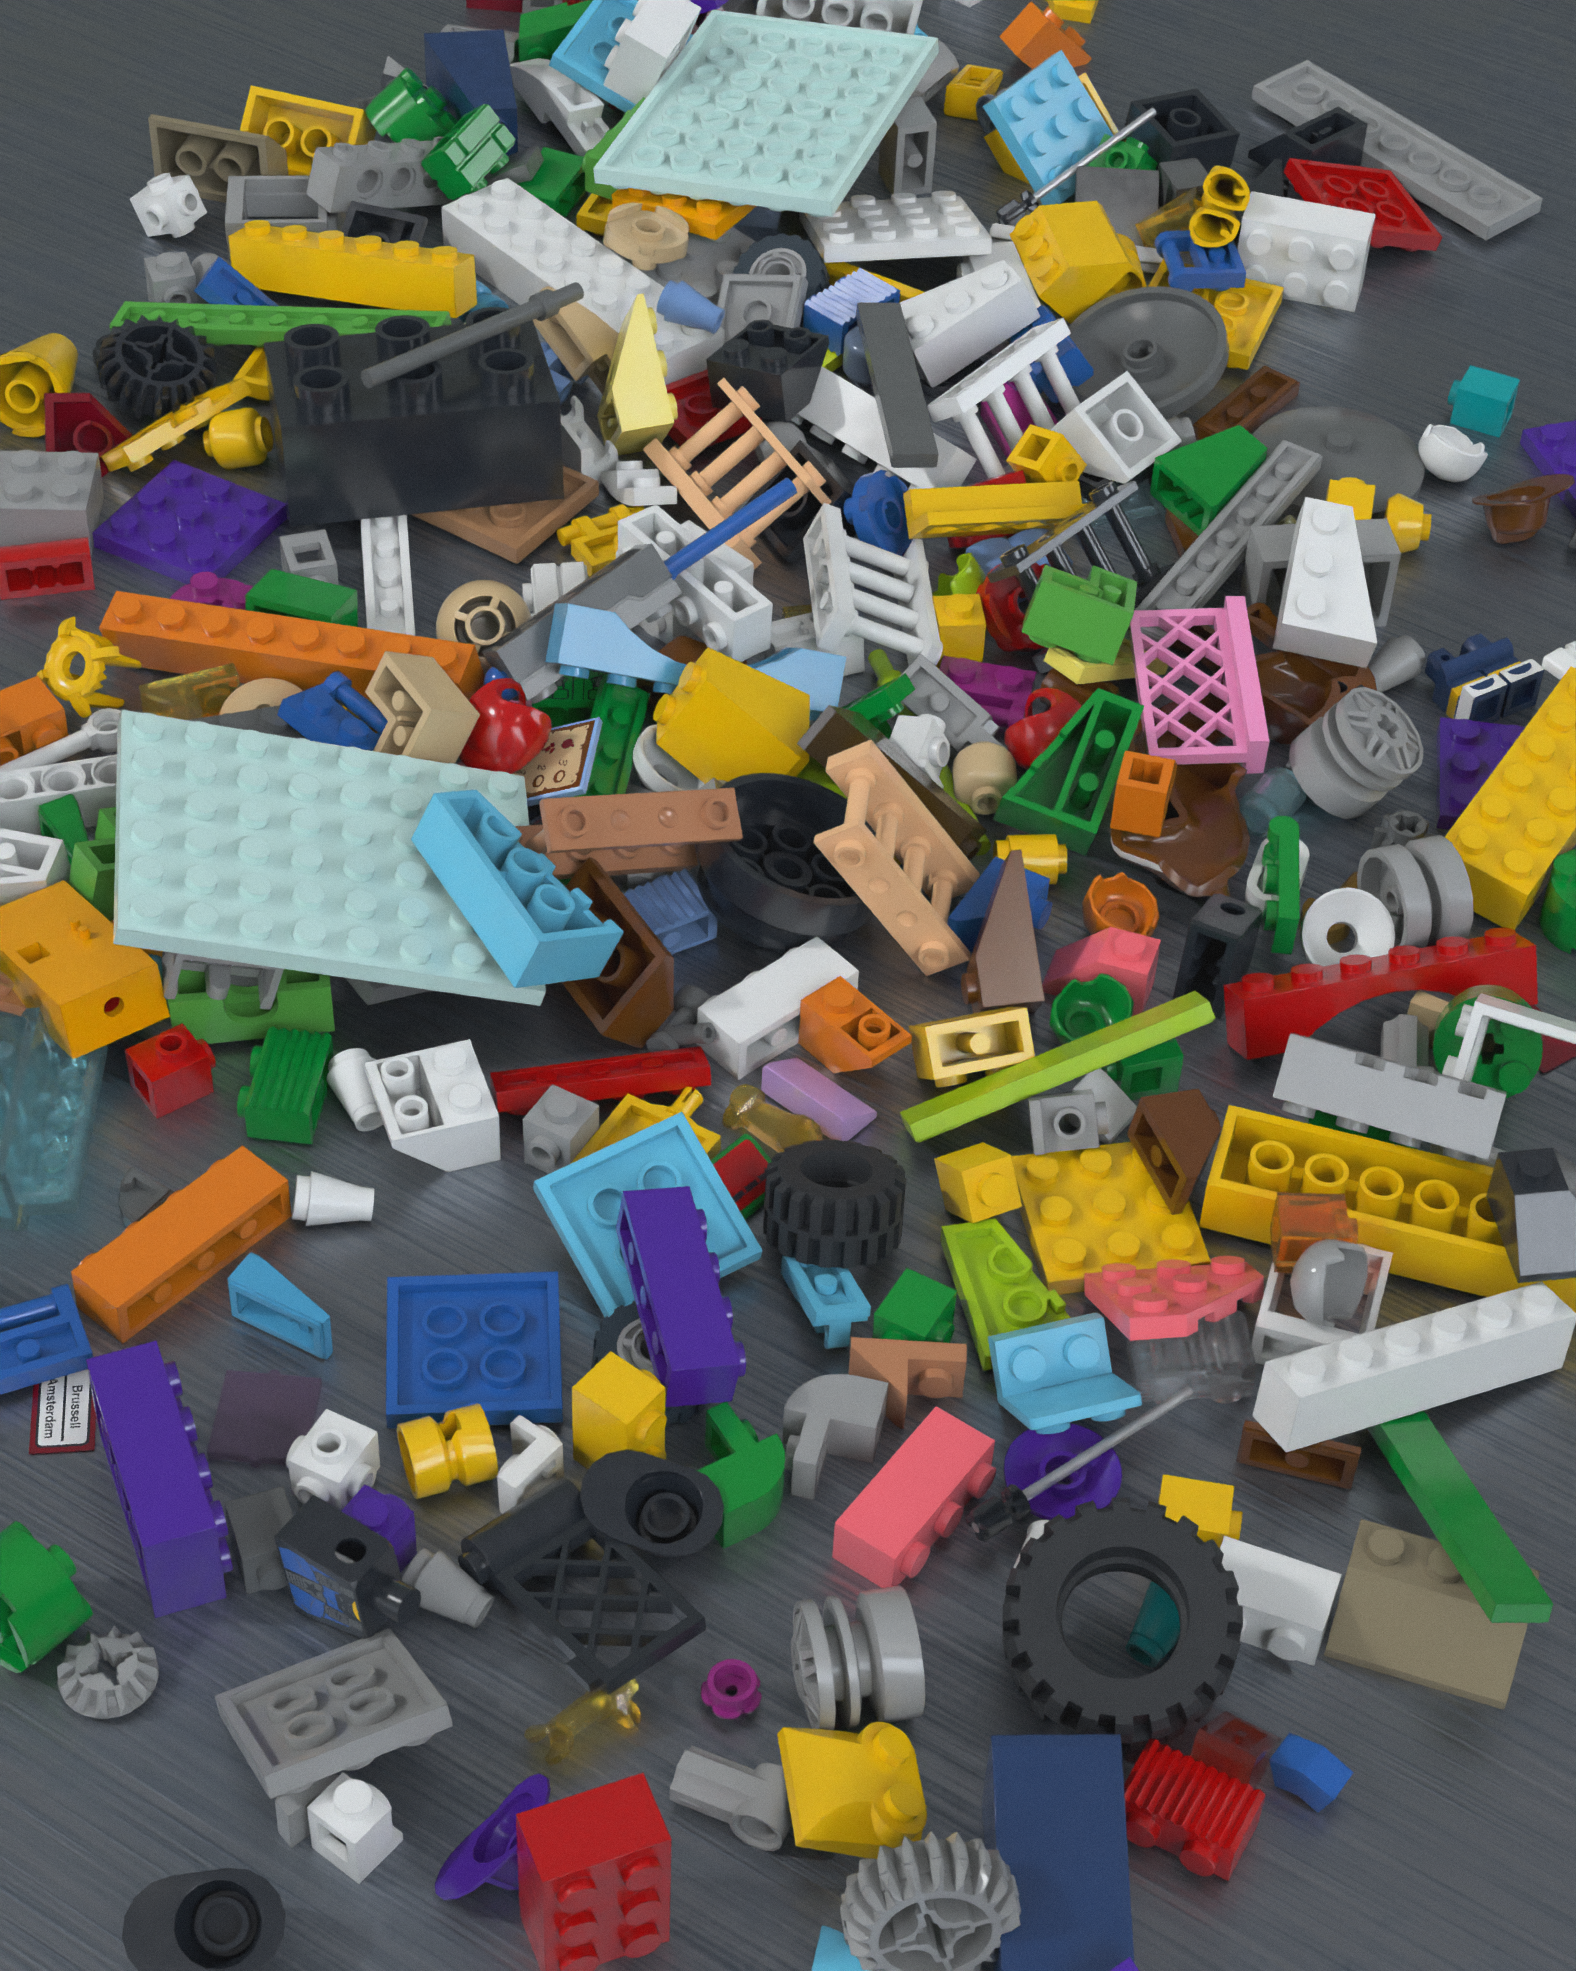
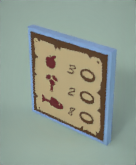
M600 717L552 728L549 740L541 753L521 770L514 773V775L524 776L527 807L538 805L540 800L546 798H564L586 794L603 723Z

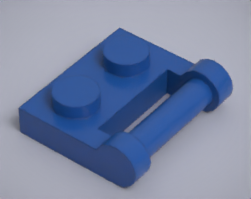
M1190 230L1165 231L1156 237L1154 242L1156 251L1161 258H1164L1169 271V287L1190 292L1193 289L1210 288L1215 291H1225L1229 288H1244L1246 270L1234 240L1220 247H1202L1194 244L1190 236ZM1180 252H1189L1195 267H1185Z
M340 671L330 674L324 683L282 699L277 714L310 741L345 747H357L369 751L374 750L388 722L373 703L352 688V681ZM340 702L343 706H345L347 709H349L352 713H354V714H355L357 717H359L361 720L357 719L355 716H353L351 713H349L346 709H344V708H343L341 705H339L338 703ZM368 725H369L371 728H373V729H374L376 732H378V733H375L374 731H372V730L368 727Z
M68 1283L51 1288V1294L0 1309V1395L87 1369L86 1359L92 1358L93 1352Z

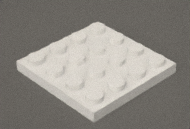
M936 191L932 193V197L916 198V195L912 193H895L891 195V199L875 200V197L872 195H855L851 197V201L841 202L832 217H813L808 213L799 212V220L824 263L992 254V237L961 196H956V193L953 191Z

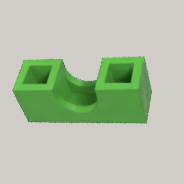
M181 969L175 999H168L172 1028L183 1023L196 1040L202 1038L208 1044L266 1038L267 1031L272 1026L278 1030L285 1027L289 1031L295 1028L299 1032L307 1030L309 1033L314 1031L318 1033L335 1031L330 975L284 969L270 1010L260 1009L258 985L241 987L231 984L225 999L214 1000L206 993L205 972Z

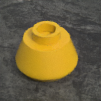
M1397 493L1388 498L1384 518H1387L1400 552L1405 553L1418 549L1420 541H1429L1432 514L1423 513V504L1401 493Z

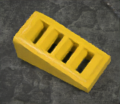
M967 64L946 85L945 115L978 121L976 114L977 101L981 96L987 94L995 95L1003 79V71Z

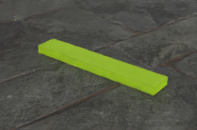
M1193 991L899 1113L908 1133L915 1142L918 1141L920 1143L1213 1022L1215 1016L1210 1002L1196 991Z

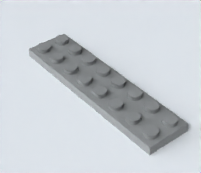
M1308 60L1253 85L1251 99L1267 108L1269 112L1277 114L1292 123L1295 127L1338 106L1366 122L1368 126L1361 166L1391 170L1412 198L1425 203L1440 212L1445 218L1451 219L1468 229L1477 237L1488 240L1540 212L1543 199Z

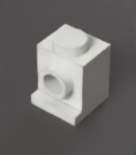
M921 714L919 716L898 715L889 740L936 784L944 789L939 775L950 756V743L943 734L946 728L945 722L931 714Z
M344 1772L307 1807L312 1848L358 1884L403 1841V1833L392 1825V1808L382 1792L371 1784L350 1778ZM337 1839H341L344 1843H346V1846Z

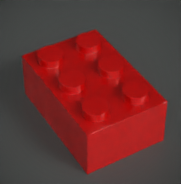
M644 1772L516 1814L520 1918L541 1971H594L598 1965L624 1956L629 1958L645 1956L656 1950L661 1943L670 1941L672 1839Z

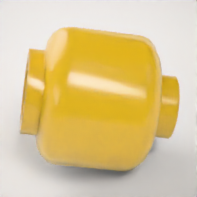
M248 407L219 412L214 415L210 420L209 430H205L203 433V444L209 457H214L222 468L230 470L262 464L267 457V453L273 449L274 438L268 418L265 416L261 417L255 409Z

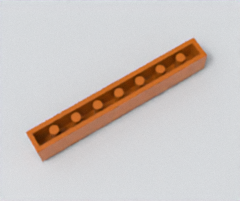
M122 591L115 592L99 626L102 636L110 640L114 646L119 647L120 655L139 660L142 664L141 668L244 684L257 679L276 678L288 681L299 687L302 691L324 683L330 674L340 671L352 681V688L366 699H370L365 691L384 652L389 651L433 657L468 701L475 692L484 686L485 675L474 644Z

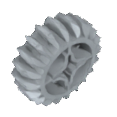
M930 1831L925 1840L914 1842L904 1836L902 1845L894 1849L880 1845L877 1859H861L859 1861V1872L846 1877V1889L844 1894L841 1895L842 1905L840 1906L845 1942L849 1945L851 1955L859 1959L862 1970L981 1971L983 1961H998L1001 1934L1010 1932L1020 1925L1019 1915L1021 1908L1015 1876L1011 1875L1009 1865H1006L1002 1860L999 1850H986L981 1838L964 1843L958 1832L952 1833L946 1839H937L932 1831Z

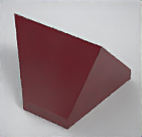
M44 393L46 452L78 451L81 453H98L101 476L104 477L110 471L101 456L133 435L91 393Z

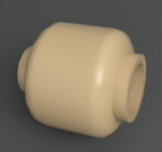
M988 741L976 742L961 750L955 757L952 767L953 790L956 799L968 804L975 814L990 815L996 813L1002 797L1017 783L1016 764L1012 754L1003 746Z

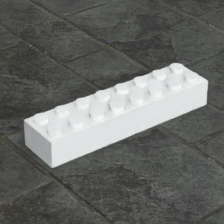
M509 178L495 181L483 189L469 195H464L458 200L441 207L443 246L455 247L459 253L473 254L475 258V273L519 305L528 302L531 295L540 292L546 286L558 290L577 282L584 290V297L576 302L596 314L619 333L621 324L637 294L644 293L647 308L652 307L656 315L657 333L654 334L657 351L662 350L666 357L667 376L664 377L665 385L707 370L706 359L725 343V330L721 327L713 334L706 330L665 321L664 315L657 313V304L664 289L663 286Z

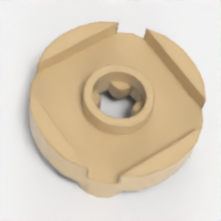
M642 203L619 205L609 212L603 244L619 255L631 259L632 265L637 269L650 271L655 269L657 264L673 262L686 256L689 243V226L687 221L678 213L656 205L655 212L641 210Z

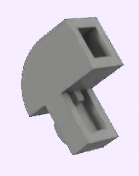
M829 1374L807 1381L791 1394L784 1407L782 1444L787 1445L785 1451V1470L792 1471L791 1495L814 1500L827 1454L873 1464L886 1418L888 1382L849 1374Z

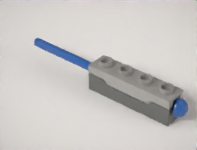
M785 478L665 561L661 559L652 543L635 545L499 639L496 643L483 650L482 653L491 665V668L484 676V685L492 680L512 678L521 684L526 701L531 700L534 704L547 698L558 688L554 682L564 676L559 674V664L545 662L555 603H569L616 612L631 631L634 626L644 619L651 623L667 614L673 608L670 601L682 594L675 581L678 574L797 494L795 485L789 478ZM511 688L502 691L501 696L504 700L519 701L517 690Z

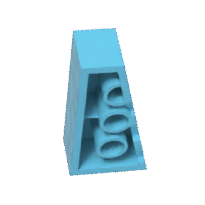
M477 790L434 793L411 840L514 988L599 977L624 931L611 919L603 924L589 910L593 901L579 888H575L570 892L552 874L556 866L543 853L538 854L521 845L518 841L522 833Z

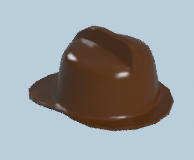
M1568 474L1540 476L1514 484L1495 493L1472 498V503L1483 505L1487 526L1491 530L1494 542L1506 544L1523 541L1533 537L1545 526L1550 497L1570 488L1575 483L1574 476Z

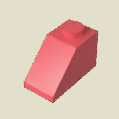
M1109 927L1057 949L1042 984L1043 992L1057 996L1073 979L1086 982L1094 980L1101 973L1108 974L1126 986L1134 1002L1132 1016L1142 1013L1154 985L1161 940Z

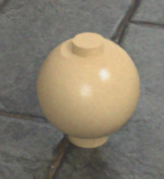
M476 580L459 586L445 599L437 616L436 635L437 639L474 644L485 675L491 668V665L482 651L532 616L523 598L509 586L492 580Z

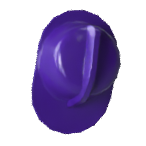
M539 1773L529 1776L518 1784L498 1809L452 1851L441 1867L435 1881V1892L443 1900L458 1899L474 1891L484 1882L505 1890H519L516 1814L550 1803L548 1800L551 1788L547 1777Z

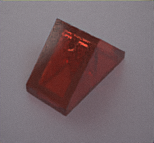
M1224 1711L1199 1728L1194 1739L1191 1756L1195 1761H1203L1207 1767L1214 1766L1218 1772H1226L1230 1778H1238L1242 1784L1249 1783L1253 1789H1256L1270 1764L1269 1759L1279 1747L1282 1738Z

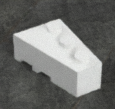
M1305 497L1295 524L1273 649L1367 668L1376 648L1377 638L1353 507Z

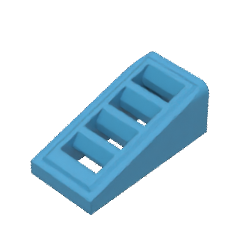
M250 1252L227 1278L232 1316L321 1359L327 1360L333 1353L330 1315L257 1254Z

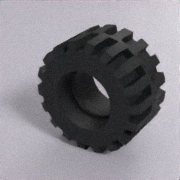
M826 1139L806 1141L800 1145L786 1147L784 1152L776 1153L771 1158V1163L767 1165L763 1234L766 1235V1240L770 1246L778 1248L779 1253L785 1257L796 1258L797 1262L803 1264H813L823 1268L841 1267L845 1269L855 1268L858 1265L867 1266L877 1263V1259H886L892 1254L893 1249H898L901 1243L907 1180L905 1178L906 1172L902 1166L897 1165V1160L891 1155L883 1154L880 1149L865 1146L858 1142Z

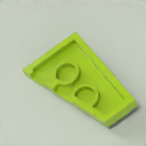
M996 1218L976 1223L966 1222L941 1226L940 1242L983 1371L993 1369L988 1336L1071 1318L1065 1311V1301L1055 1289L1048 1291L1032 1271L1033 1263Z

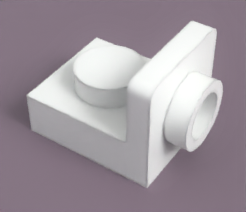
M521 1415L510 1423L513 1455L503 1464L497 1476L499 1510L502 1514L558 1478L564 1477L563 1443L560 1442L552 1430L543 1425L536 1426Z

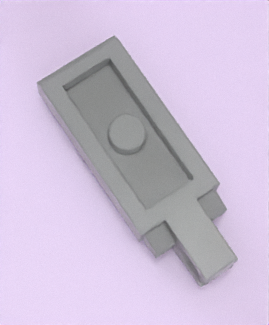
M920 654L902 673L907 674L916 690L904 698L901 703L916 716L931 714L942 719L946 724L943 734L949 741L950 747L957 753L969 745L980 741H988L1003 746L993 737L1000 728L992 721V716L925 656Z

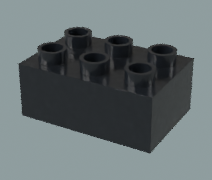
M502 307L482 308L471 312L466 317V324L430 327L429 323L420 317L408 315L393 316L380 321L373 333L341 336L333 327L323 324H305L287 331L284 335V341L264 343L272 432L290 527L564 499L560 399L533 320L372 388H367L363 384L361 379V372L363 370L510 309Z

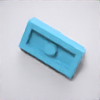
M782 1255L781 1274L795 1299L802 1306L816 1333H825L824 1347L826 1349L848 1347L851 1322L868 1321V1316H870L871 1312L870 1304L848 1268H823L813 1264H803L797 1262L796 1258Z

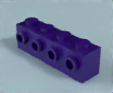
M690 1186L623 1191L616 1232L654 1374L660 1383L666 1387L665 1407L732 1402L738 1377H743L746 1372V1354L742 1342H735L731 1331L733 1325L732 1305L729 1297L721 1296L718 1286L720 1280L719 1260L717 1254L709 1252L706 1245L707 1221L704 1210L696 1209Z

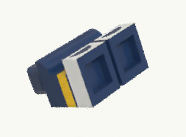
M1479 633L1466 639L1461 646L1460 655L1456 658L1444 648L1431 652L1427 658L1425 674L1435 683L1432 700L1449 718L1493 723L1498 721L1500 717L1505 718L1536 705L1545 669L1533 659L1521 663L1514 657L1513 646L1507 637L1491 643Z

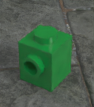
M906 1268L874 1313L872 1338L950 1343L955 1329L953 1322L957 1290Z

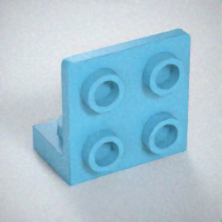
M1097 1312L988 1336L998 1403L1030 1430H1035L1036 1433L1055 1434L1063 1432L1070 1428V1422L1090 1417L1094 1421L1116 1420L1125 1416V1409L1142 1405L1140 1392L1112 1373L1104 1317Z

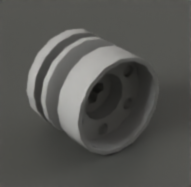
M1362 687L1353 688L1339 702L1334 704L1324 714V717H1319L1291 742L1289 759L1293 774L1301 788L1316 805L1331 815L1352 819L1363 815L1379 802L1388 790L1395 789L1404 779L1412 775L1422 765L1424 750L1418 731L1409 716L1399 705L1379 691Z
M899 1585L861 1591L857 1597L856 1615L853 1622L849 1621L843 1603L837 1595L827 1596L825 1599L823 1621L817 1604L812 1599L796 1601L793 1610V1637L791 1639L792 1668L799 1698L804 1702L812 1729H834L835 1704L845 1728H856L860 1721L862 1697L868 1698L873 1714L879 1722L888 1723L920 1718L923 1715L926 1698L922 1650L912 1605L904 1588Z

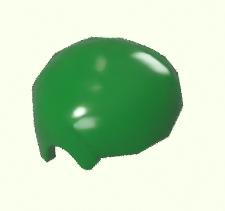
M1101 973L1094 980L1086 982L1073 979L1052 1001L1049 1024L1060 1044L1064 1045L1132 1017L1134 1002L1126 986L1108 974Z

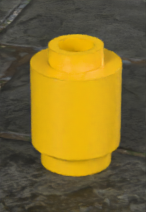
M1056 834L1007 835L1006 840L994 841L993 859L996 856L1005 860L1011 850L1021 849L1024 868L1049 878V885L1057 884L1058 874H1066L1067 847L1066 844H1058Z

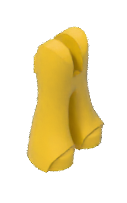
M1216 165L1204 179V193L1201 198L1202 207L1198 208L1192 215L1189 224L1192 241L1194 244L1202 247H1220L1233 241L1241 225L1233 212L1246 210L1250 199V191L1245 180L1233 169Z

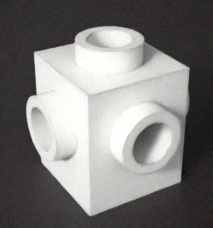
M170 173L158 175L147 182L148 186L130 198L148 237L172 234L173 238L186 235L195 229L194 222L207 213L190 175L171 177Z
M326 1409L306 1436L300 1435L293 1442L287 1454L286 1467L289 1468L292 1496L296 1497L304 1505L315 1495L342 1511L364 1484L371 1488L374 1485L377 1471L380 1468L377 1431Z

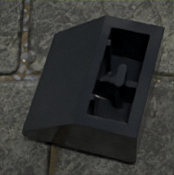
M1338 106L1249 150L1248 158L1263 166L1264 169L1275 159H1282V175L1284 176L1286 175L1283 171L1289 158L1360 166L1368 124Z
M754 320L750 322L747 327L731 340L725 342L721 348L706 359L712 407L723 409L731 402L730 398L717 384L725 378L735 391L744 386L760 405L754 411L758 417L787 423L811 401L829 346L828 335L813 333L803 327L789 328L774 325L769 320Z

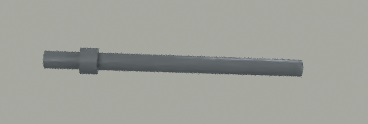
M574 282L555 291L546 289L531 295L529 301L363 370L361 372L362 382L367 388H372L531 320H546L557 315L560 308L583 299L584 290L579 283Z

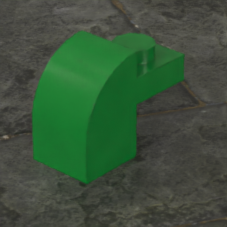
M723 1402L706 1410L705 1446L716 1462L697 1470L707 1475L720 1491L724 1512L722 1525L715 1538L723 1549L760 1532L774 1520L783 1500L785 1451L778 1434L776 1433L759 1441L751 1423L745 1418L740 1420L728 1402Z

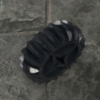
M160 314L155 321H149L145 316L141 315L137 323L125 319L121 328L112 327L108 337H104L103 343L100 345V353L97 359L100 387L107 390L108 400L113 402L119 401L121 412L130 409L135 410L137 419L146 414L152 416L154 421L169 412L175 413L180 409L181 404L188 405L195 401V396L215 388L218 376L214 348L208 347L206 336H196L194 326L180 327L178 318L171 323L164 322Z

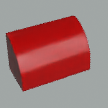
M88 537L0 547L1 600L95 590Z

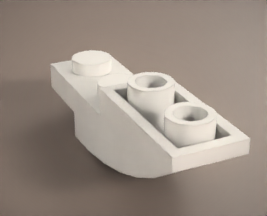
M537 58L510 64L514 87L541 123L552 121L578 156L584 157L589 149H593L603 139L609 127L601 118L604 104L596 94L549 66L551 60Z

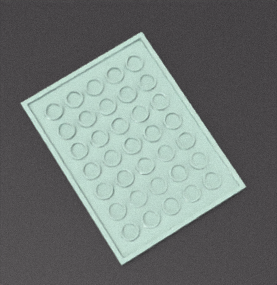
M712 10L593 168L595 183L611 185L616 189L633 188L647 190L657 195L669 193L689 196L694 200L711 199L729 202L735 206L753 205L767 207L772 211L789 210L808 213L813 217H832L939 53L938 38Z
M121 710L117 734L113 944L540 1006L546 993L545 984L514 988L411 840L433 794L440 792L477 790L514 826H528L529 817L524 776L502 771L496 772L471 768L454 763H441L411 758L406 755H393L363 750L357 747L315 742L304 738H291L261 733L255 730L212 725L201 721L194 722L158 716L152 713Z

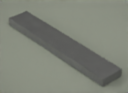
M857 303L856 319L891 466L893 468L937 467L939 453L901 304Z

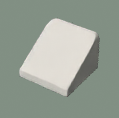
M1099 1068L1087 1073L1071 1091L1092 1089L1095 1102L1105 1101L1109 1134H1101L1098 1137L1099 1141L1111 1144L1132 1121L1137 1106L1108 1074ZM1072 1113L1065 1114L1064 1121L1078 1128L1080 1125L1079 1117Z

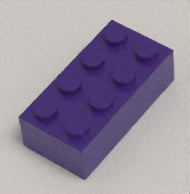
M157 1340L86 1359L99 1434L154 1617H162L227 1598L223 1573L233 1571L232 1559L225 1536H228L227 1523L220 1500L213 1501L210 1488H213V1483L204 1452L198 1454L194 1443L198 1441L190 1407H183L179 1397L183 1395V1390L175 1361L163 1362Z

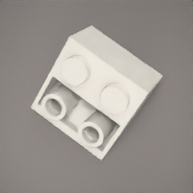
M470 1039L364 1063L366 1075L393 1149L447 1172L501 1160L499 1114Z

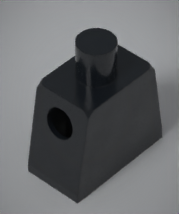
M1222 894L1212 895L1189 922L1172 1000L1196 991L1210 1002L1214 1016L1219 1019L1225 1012L1224 985L1242 982V977L1246 975L1251 964L1263 914L1259 907ZM1211 964H1216L1215 966L1221 968L1215 978L1206 971V967Z

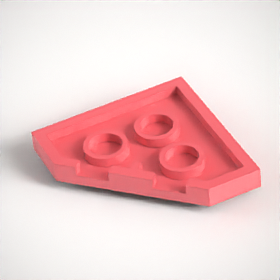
M1218 1256L1211 1259V1265L1191 1266L1190 1262L1184 1260H1162L1157 1262V1268L1136 1270V1267L1131 1264L1113 1263L1104 1265L1102 1272L1084 1273L1085 1296L1130 1341L1187 1337L1197 1332L1198 1320L1205 1317V1321L1215 1323L1237 1312V1300L1243 1298V1302L1255 1303L1263 1299L1264 1276L1245 1262L1244 1258L1237 1256Z

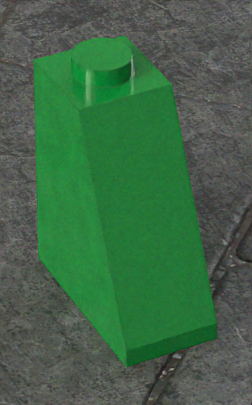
M1240 424L1155 457L1150 494L1194 533L1200 536L1266 460L1268 448Z

